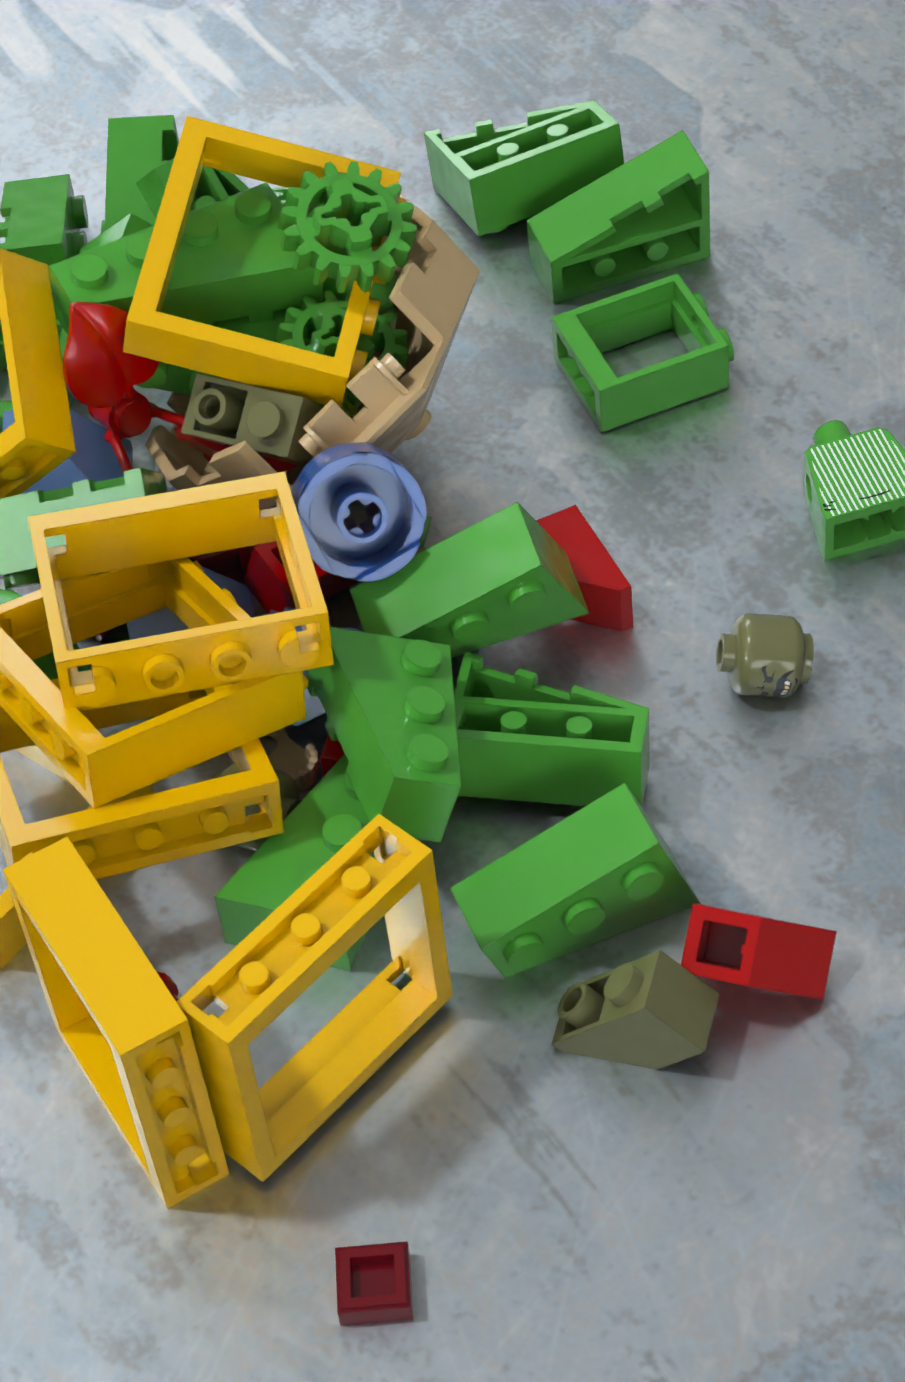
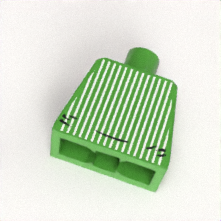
M833 420L821 425L814 433L813 440L815 445L810 446L804 452L803 487L819 549L824 561L904 539L905 449L884 428L877 427L851 435L843 421Z

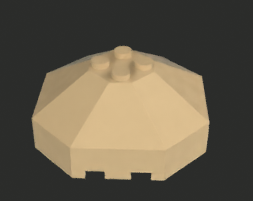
M400 194L401 198L407 199L402 194ZM414 204V211L410 222L417 225L414 242L407 264L403 267H395L398 279L389 296L397 310L395 329L406 330L408 334L405 347L409 349L405 369L389 352L379 361L380 354L378 350L375 351L374 358L346 385L361 401L360 406H358V413L351 418L331 399L303 427L307 433L298 442L313 457L330 447L354 442H368L391 454L405 439L410 440L418 436L431 420V413L426 408L432 397L480 270L435 221ZM172 392L166 404L177 414L185 416L191 395ZM175 424L170 432L163 425L153 428L145 444L166 479L177 490L278 473L245 440L213 454L210 462H208L203 452L177 439L174 428L180 426ZM298 466L285 471L290 490H292L295 481L304 467ZM278 497L259 499V510L276 507L275 499H278Z

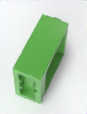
M679 273L551 317L554 359L601 433L729 387V362L734 360V349L731 339L724 328H716L709 318L705 301L700 293H692ZM669 329L674 330L688 353L620 377H616L601 354Z

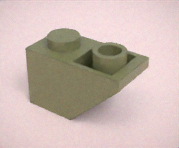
M197 373L181 433L227 447L245 440L261 457L305 467L314 457L298 441L307 433L303 427L324 406L305 397Z
M658 950L568 987L558 1005L559 1019L551 1045L565 1053L658 1070L705 1052L719 993L664 952Z

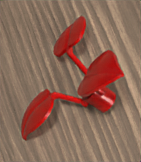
M73 302L69 308V332L63 356V374L67 389L74 398L87 405L90 415L96 421L107 428L104 440L112 446L122 472L132 470L133 466L121 440L145 432L151 423V418H158L178 426H183L185 416L158 407L134 389V385L141 384L154 375L159 361L123 352L126 319L129 312L107 304ZM203 453L206 460L210 462L212 457Z

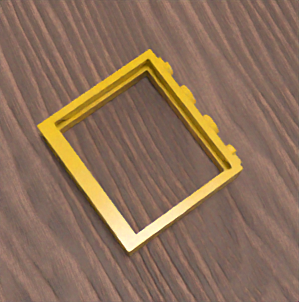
M187 116L126 319L123 352L252 386L305 397L325 405L333 399L341 407L347 383L365 366L368 352L358 350L356 347L360 333L369 336L373 335L381 300L371 298L370 293L373 282L385 285V282L376 275L373 276L371 288L368 292H363L358 286L357 281H354L334 357L161 312L203 166L290 188V186L300 188L303 173L307 170L321 179L325 163L328 162L333 163L338 173H347L351 161L358 162L359 175L368 177L377 168L382 171L380 184L385 188L399 183L401 172ZM400 197L398 203L406 202L407 199ZM385 236L382 237L380 246L383 244ZM380 246L371 247L372 251L378 249Z
M0 248V321L15 419L12 425L0 433V498H5L25 492L76 453L63 374V362L48 264Z
M285 471L28 517L64 708L75 706L80 712L234 684L245 679L277 674L282 675L334 665L328 610ZM278 497V499H275L276 507L259 510V499ZM65 535L66 545L47 548L46 537ZM277 542L296 610L74 650L60 580ZM295 626H301L303 631L296 632ZM91 664L92 670L78 672V666Z
M188 557L60 581L73 644L165 607H168L189 629L252 618L237 604L229 590L226 588L221 589L204 573L197 560L192 562ZM41 589L0 605V706L94 809L306 718L304 689L308 687V679L303 675V671L242 680L105 738L75 706L64 708L59 688L32 661L53 652Z
M57 678V679H52L51 681H52V682L59 688V690H60V685H59V680H58V678ZM233 684L88 710L81 713L99 730L161 715ZM0 706V753L35 745ZM258 738L231 750L242 772L103 805L95 809L91 808L25 824L0 758V846L7 866H10L22 860L30 852L34 854L68 836L95 879H100L284 833L279 779ZM256 804L260 813L246 816L245 807Z
M380 814L373 818L176 1001L189 1020L223 1150L262 1182L294 1153L453 996L433 851ZM373 851L375 858L370 855ZM385 915L392 962L259 1089L248 1044ZM404 972L412 980L402 990H399L391 983ZM213 1001L226 1010L218 1018L213 1014L207 1015L203 1012Z
M68 836L34 854L30 852L22 860L2 869L55 1028L167 1209L229 1175L230 1172L189 1020Z

